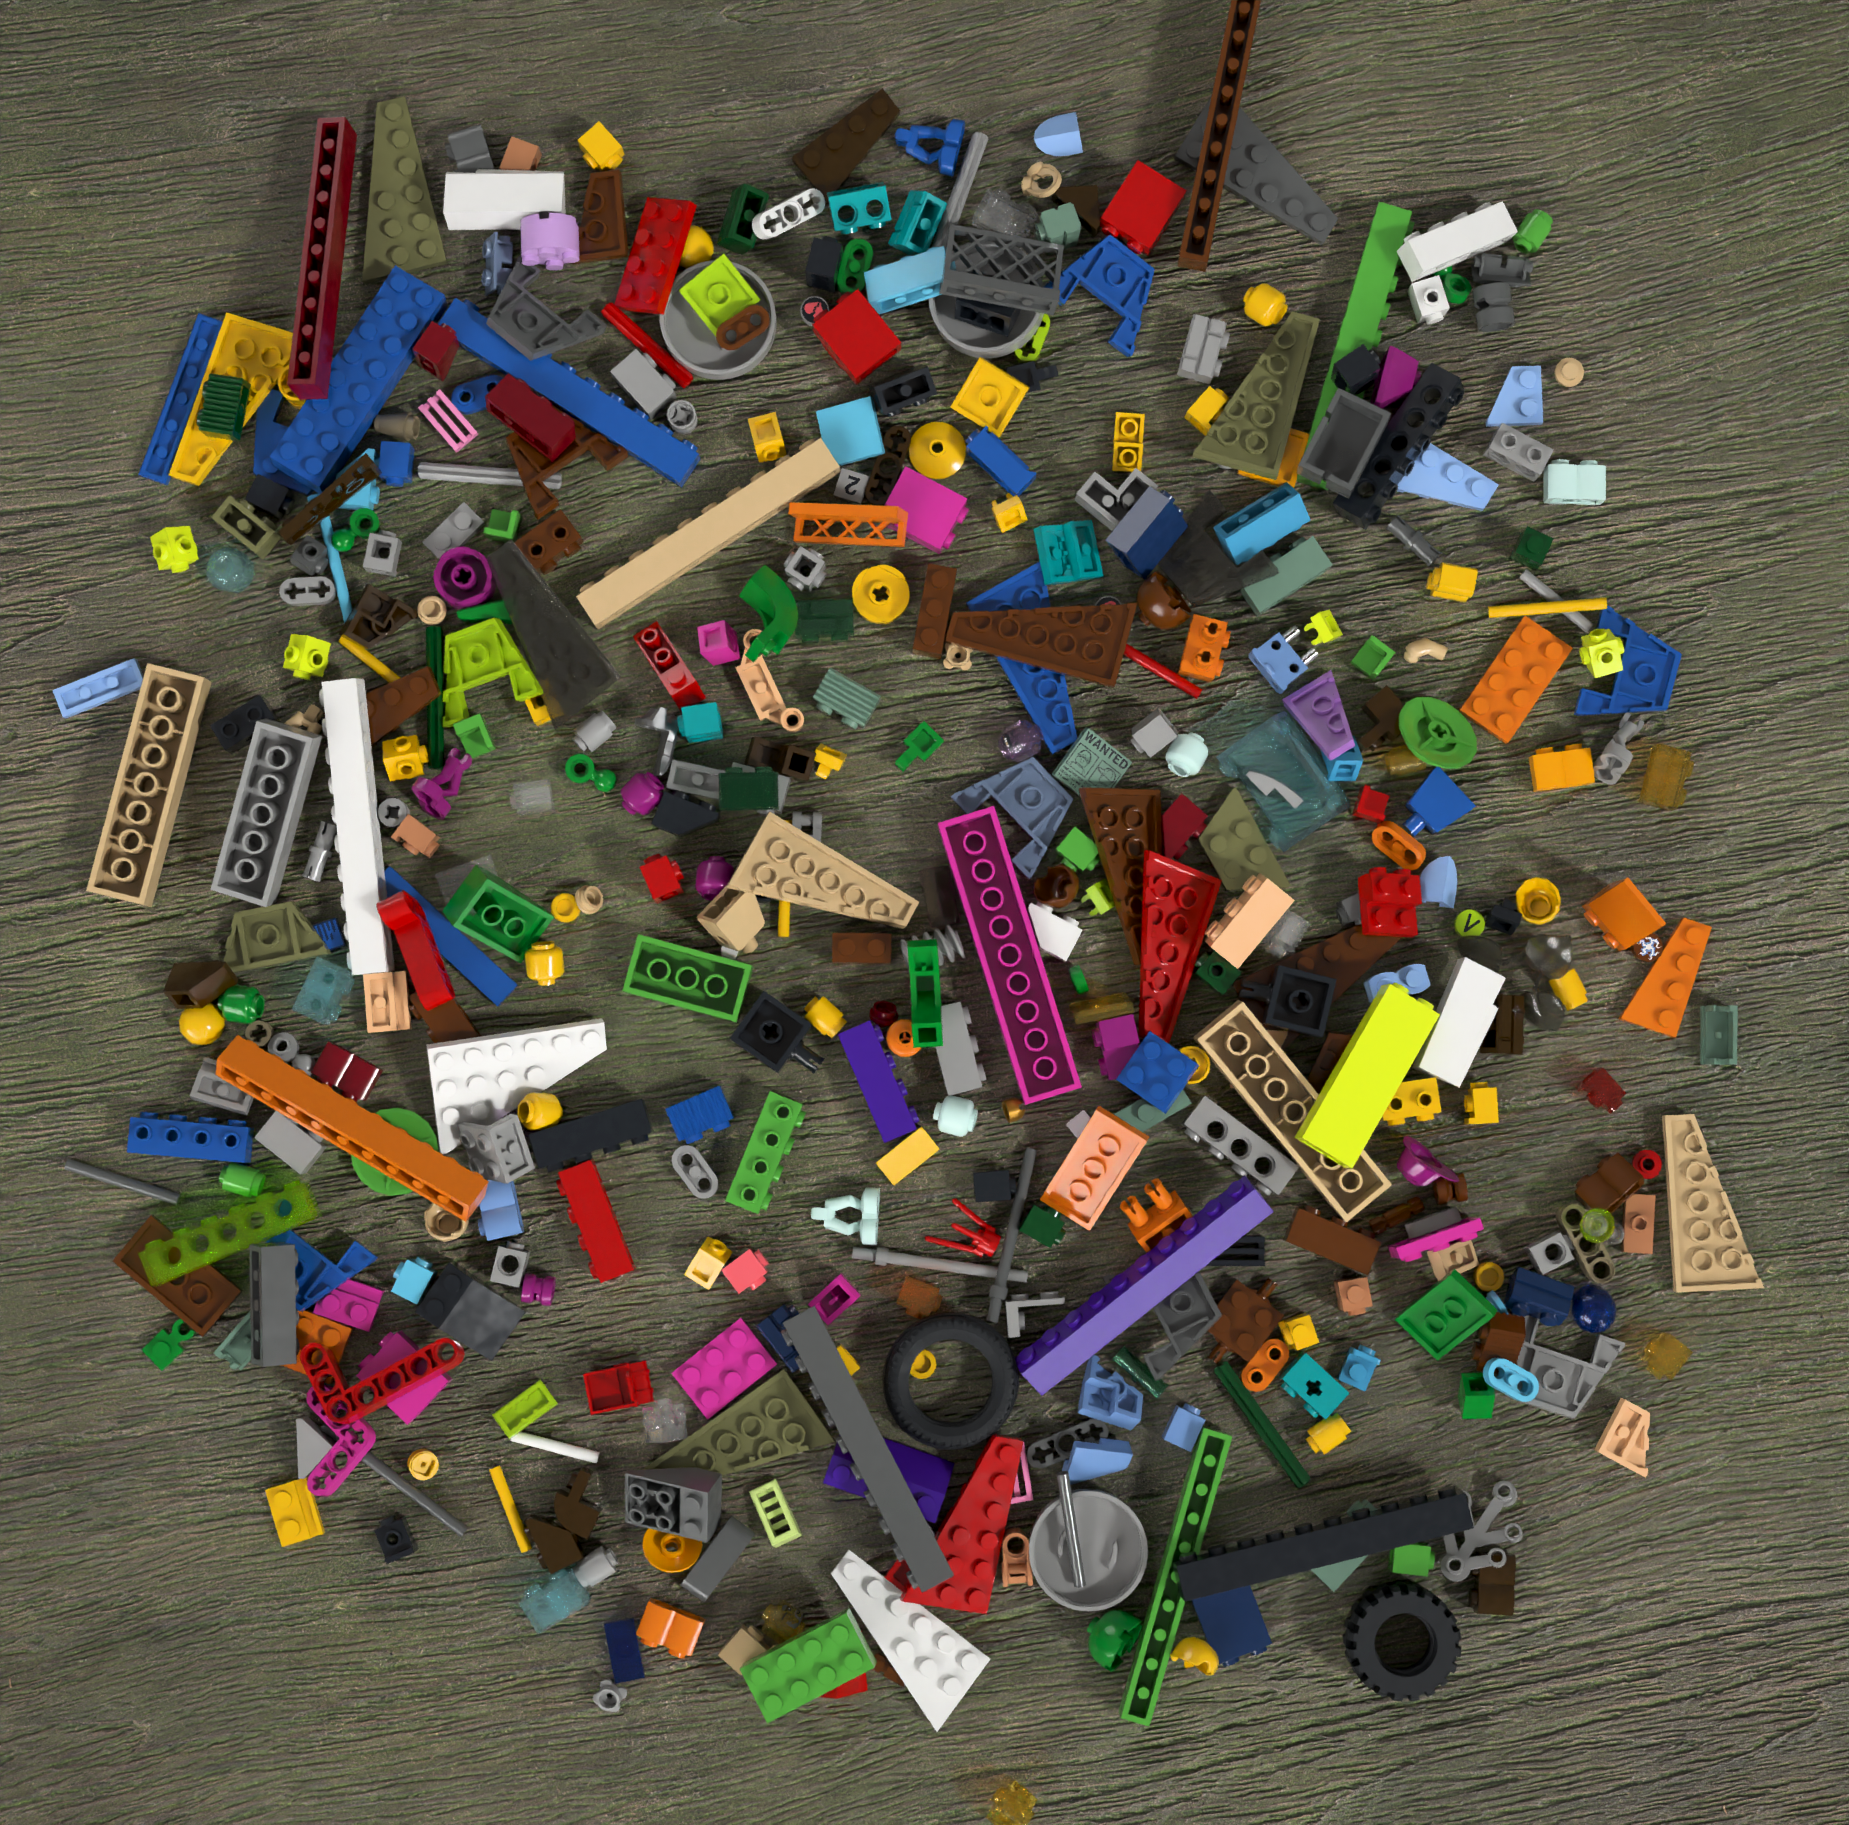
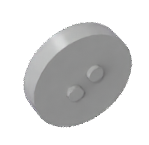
M986 241L981 244L990 255L1000 249L992 241ZM971 242L965 243L959 247L963 249L969 244H971ZM1016 246L1010 249L1018 260L1027 255ZM976 248L966 253V256L974 265L984 259ZM1005 254L994 259L1002 270L1012 265ZM960 258L955 260L956 271L963 272L968 269ZM1032 259L1023 264L1031 276L1039 271ZM989 264L978 269L983 276L993 277L996 275V272ZM1017 269L1007 274L1013 282L1020 283L1025 280ZM1041 277L1035 280L1040 287L1044 286ZM942 294L929 299V308L934 324L943 339L957 351L976 358H997L1021 348L1036 333L1044 313L1021 309L1009 336L1006 337L954 319L957 297Z
M711 260L689 267L674 279L664 315L660 314V327L668 351L686 370L702 378L725 380L751 371L765 358L775 338L777 320L773 298L765 283L750 269L732 262L761 299L755 305L762 306L768 311L770 325L765 332L737 350L722 348L718 344L715 335L679 292L681 287L714 261ZM758 314L751 316L750 320L753 325L757 326L761 323V317ZM729 330L726 338L732 342L736 340L737 334L734 330Z
M1084 1488L1071 1490L1086 1585L1080 1588L1074 1587L1060 1495L1051 1500L1040 1511L1032 1525L1028 1541L1031 1569L1040 1587L1059 1604L1079 1611L1107 1609L1126 1599L1141 1581L1148 1559L1146 1534L1134 1511L1117 1496L1098 1489Z

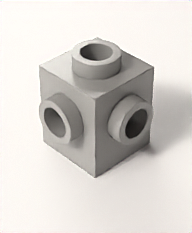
M800 546L796 553L792 551L783 565L786 567L784 570L785 576L789 578L787 583L799 591H802L804 588L810 592L813 586L818 588L827 575L824 572L826 568L825 562L822 560L824 557L812 548L806 550ZM807 567L811 570V573L808 577L800 574L801 569Z

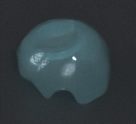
M221 548L212 553L206 565L208 581L215 588L222 591L241 592L251 584L255 575L254 563L248 555L234 548Z

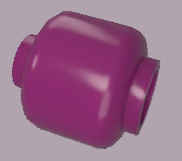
M638 772L621 789V796L624 800L622 806L632 815L636 813L648 815L661 802L664 794L662 791L664 785L652 773L647 772L644 774Z
M710 856L708 860L699 863L696 872L695 889L701 894L703 899L712 901L721 892L735 872L733 866L720 856Z

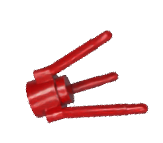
M953 1198L952 1203L984 1229L978 1228L975 1233L957 1223L951 1224L953 1229L972 1238L971 1244L975 1247L932 1236H926L925 1240L970 1252L979 1257H982L983 1254L992 1257L1001 1239L1000 1235L994 1233L996 1228L984 1222L958 1199Z

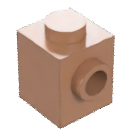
M1366 1276L1333 1281L1338 1308L1343 1312L1348 1311V1316L1366 1313L1365 1308L1373 1306Z

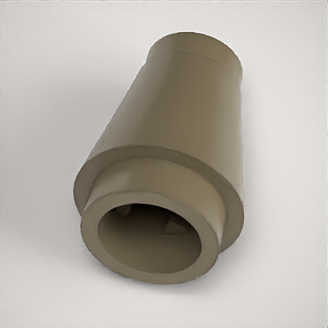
M411 412L378 414L375 418L374 427L376 432L410 441V439H416L419 435L420 419Z

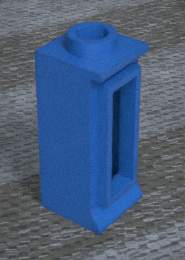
M987 426L981 431L976 429L966 439L968 443L966 453L1013 497L1016 495L1019 497L1036 479L1037 473L1029 471V467L993 432L988 434Z

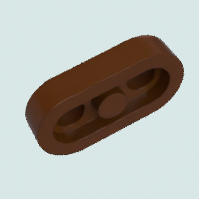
M748 306L718 327L716 332L718 344L726 350L739 349L768 329L770 315L762 306ZM754 314H758L761 317V323L757 326L753 325L750 320ZM729 330H734L737 334L736 340L732 342L726 338Z

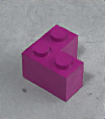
M1133 1014L1095 1023L1096 1029L1091 1030L1094 1046H1100L1102 1058L1098 1059L1101 1076L1106 1075L1108 1081L1117 1079L1137 1050L1138 1043H1140Z

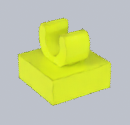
M1330 609L1310 618L1312 623L1304 627L1305 631L1315 628L1318 632V637L1311 641L1312 645L1322 642L1327 643L1343 635Z

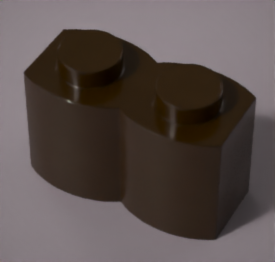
M1476 1551L1475 1556L1488 1555V1552ZM1500 1553L1492 1555L1493 1562H1500L1503 1558V1555ZM1505 1553L1507 1560L1505 1565L1500 1568L1489 1566L1470 1570V1575L1475 1576L1474 1588L1469 1589V1606H1473L1474 1612L1477 1614L1513 1616L1516 1557L1514 1554Z

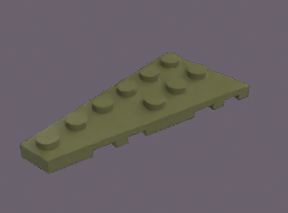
M405 96L379 102L376 107L362 277L364 285L385 280L395 265L407 273H412L448 264Z

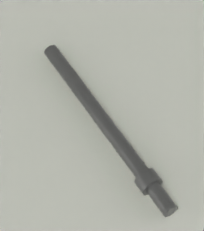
M1025 1149L995 1283L990 1287L988 1297H991L986 1321L998 1323L1002 1301H1006L1008 1293L1006 1284L1037 1153L1035 1149Z
M324 1423L320 1430L337 1442L339 1437ZM368 1451L361 1461L457 1535L462 1537L468 1529L466 1525Z

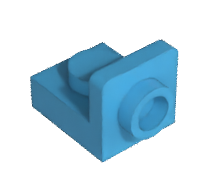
M1361 1344L1358 1350L1350 1347L1337 1380L1366 1391L1376 1365H1379L1381 1362L1380 1359L1374 1357L1376 1351Z

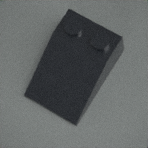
M455 1261L450 1262L415 1311L443 1332L491 1361L526 1313V1311Z

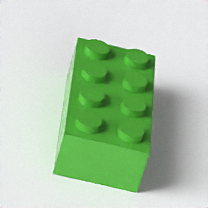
M638 934L622 991L738 1023L754 967L743 962Z
M850 1608L744 1662L740 1667V1671L766 1722L769 1723L873 1669L877 1661Z

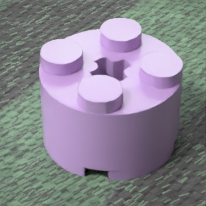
M549 213V218L539 219V214H533L521 220V257L523 265L534 266L541 264L546 265L548 270L563 269V264L579 261V227L575 217L562 213Z

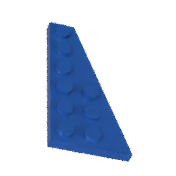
M1040 561L966 602L969 611H1007L1009 609L1026 610L1051 607ZM995 656L1051 755L1073 744L1077 739L1065 675Z

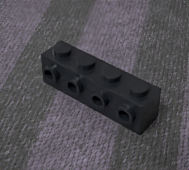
M641 1098L529 1134L538 1168H547L548 1173L565 1168L564 1162L575 1159L576 1164L593 1159L592 1153L603 1150L604 1155L621 1150L620 1144L629 1141L632 1142V1146L649 1141L648 1135L654 1134L645 1101Z

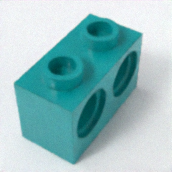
M884 182L827 192L833 228L835 231H840L841 234L857 232V227L869 225L870 229L886 226L885 221L892 220ZM874 199L879 200L882 204L881 209L877 213H869L866 210L867 203ZM844 205H849L853 208V214L848 219H842L838 216L839 208Z
M716 702L681 707L682 715L677 716L679 733H681L682 737L685 736L689 743L724 738L720 710Z

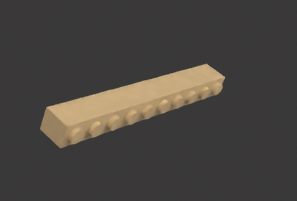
M821 438L817 441H814V439L808 440L799 447L800 452L792 457L789 455L783 456L775 462V468L767 473L765 470L757 473L750 479L752 483L746 487L741 488L738 486L726 494L727 499L719 504L716 502L709 504L701 511L703 514L695 520L692 518L684 520L677 526L678 531L670 536L667 533L661 535L653 541L654 546L644 552L641 549L628 558L630 562L622 567L616 565L604 573L605 578L599 582L591 581L579 590L581 593L576 597L596 628H602L787 508L790 502L798 501L841 472L840 466Z

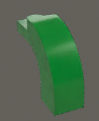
M763 565L749 579L739 595L741 599L756 610L764 624V630L755 638L745 654L753 662L762 654L767 657L772 651L778 655L792 636L798 622L797 605L790 589L774 571Z
M937 939L907 941L913 1048L943 1046Z

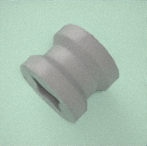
M396 798L384 800L378 808L380 821L393 829H397L405 817L410 814L408 806Z

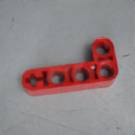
M405 890L376 904L378 913L385 925L394 931L423 1007L430 1011L454 999L455 992L420 903Z

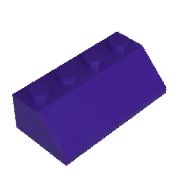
M883 1437L925 1520L936 1523L955 1463ZM837 1442L823 1483L866 1498L863 1492L868 1490L864 1480L857 1481L849 1466L854 1463V1460L849 1452L843 1454Z

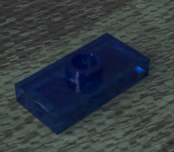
M634 1617L604 1623L615 1684L645 1678Z

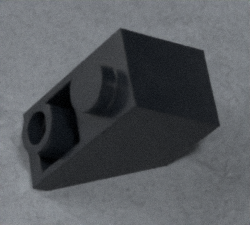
M673 790L672 794L664 792L651 824L655 828L681 838L719 822L721 816L715 812L717 807L704 801H700L699 805L688 801L690 796Z

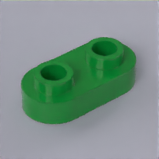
M864 239L851 240L845 247L837 276V287L841 294H845L848 291L852 294L857 289L862 293L866 287L864 272L869 271L871 268L873 249L870 243ZM856 252L864 254V258L861 260H856L853 256ZM853 279L857 284L855 287H848L846 282Z

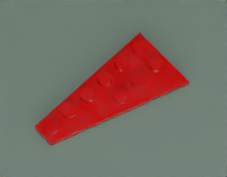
M1144 850L1139 1037L1145 1038L1148 1032L1151 1031L1169 1044L1222 880L1150 850Z
M993 1434L975 1464V1470L968 1482L964 1483L954 1507L950 1508L934 1536L954 1576L923 1593L919 1587L913 1589L911 1584H909L907 1590L904 1589L900 1596L902 1602L987 1614L1024 1442L1021 1438Z

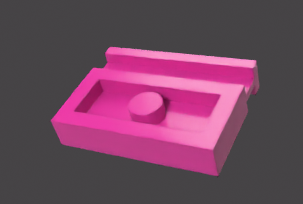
M349 1279L317 1301L313 1313L370 1332L385 1290Z

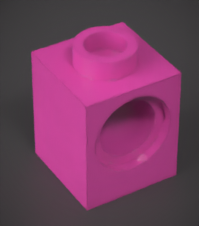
M725 620L697 627L700 654L713 666L740 659L737 632Z

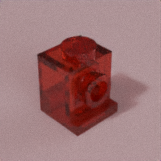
M1603 1067L1595 1068L1575 1087L1578 1091H1587V1100L1597 1109L1599 1107L1606 1109L1609 1114L1623 1104L1621 1098L1626 1095V1092Z

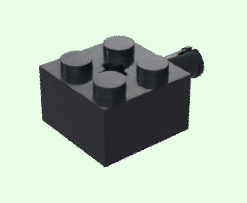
M1278 965L1274 969L1272 981L1269 985L1243 978L1241 987L1252 989V991L1240 989L1239 997L1264 1002L1265 1010L1261 1024L1321 1038L1324 1035L1337 979ZM1300 994L1301 1000L1305 1001V1006H1300L1296 1009V1004L1292 1002V999Z
M765 991L762 992L729 1038L777 1073H780L788 1060L794 1059L814 1074L818 1067L811 1063L809 1059L814 1060L819 1065L825 1059L804 1045L805 1041L803 1039L813 1025ZM777 1025L776 1032L779 1036L776 1039L771 1037L767 1040L765 1038L767 1035L764 1031L765 1027Z

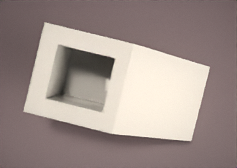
M1037 902L1036 905L1030 903L1027 912L1039 949L1066 962L1082 932V929L1078 928L1079 922L1067 915H1064L1062 919L1052 914L1053 908Z

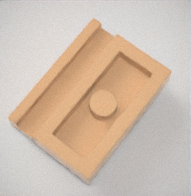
M408 972L363 974L367 1032L412 1030L411 1011L409 1008L410 999L408 998Z

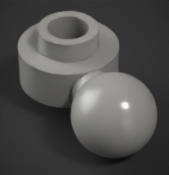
M278 1033L270 1039L268 1043V1052L270 1054L279 1056L285 1063L291 1062L292 1067L303 1070L308 1076L313 1074L311 1071L316 1064L314 1058L308 1054H299V1043L291 1034ZM286 1042V1050L278 1051L279 1044Z

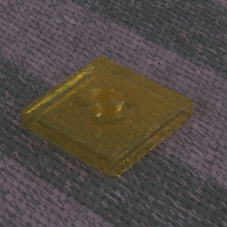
M1124 992L1074 1002L1069 1005L1070 1015L1076 1025L1091 1021L1099 1022L1115 1016L1134 1013L1132 1001Z

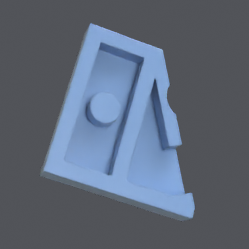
M1512 366L1492 411L1486 420V427L1500 426L1501 423L1508 426L1542 425L1541 366Z

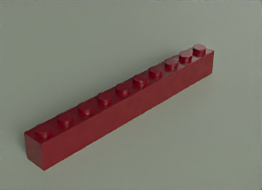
M346 117L318 118L287 380V385L300 400L328 399L357 133Z

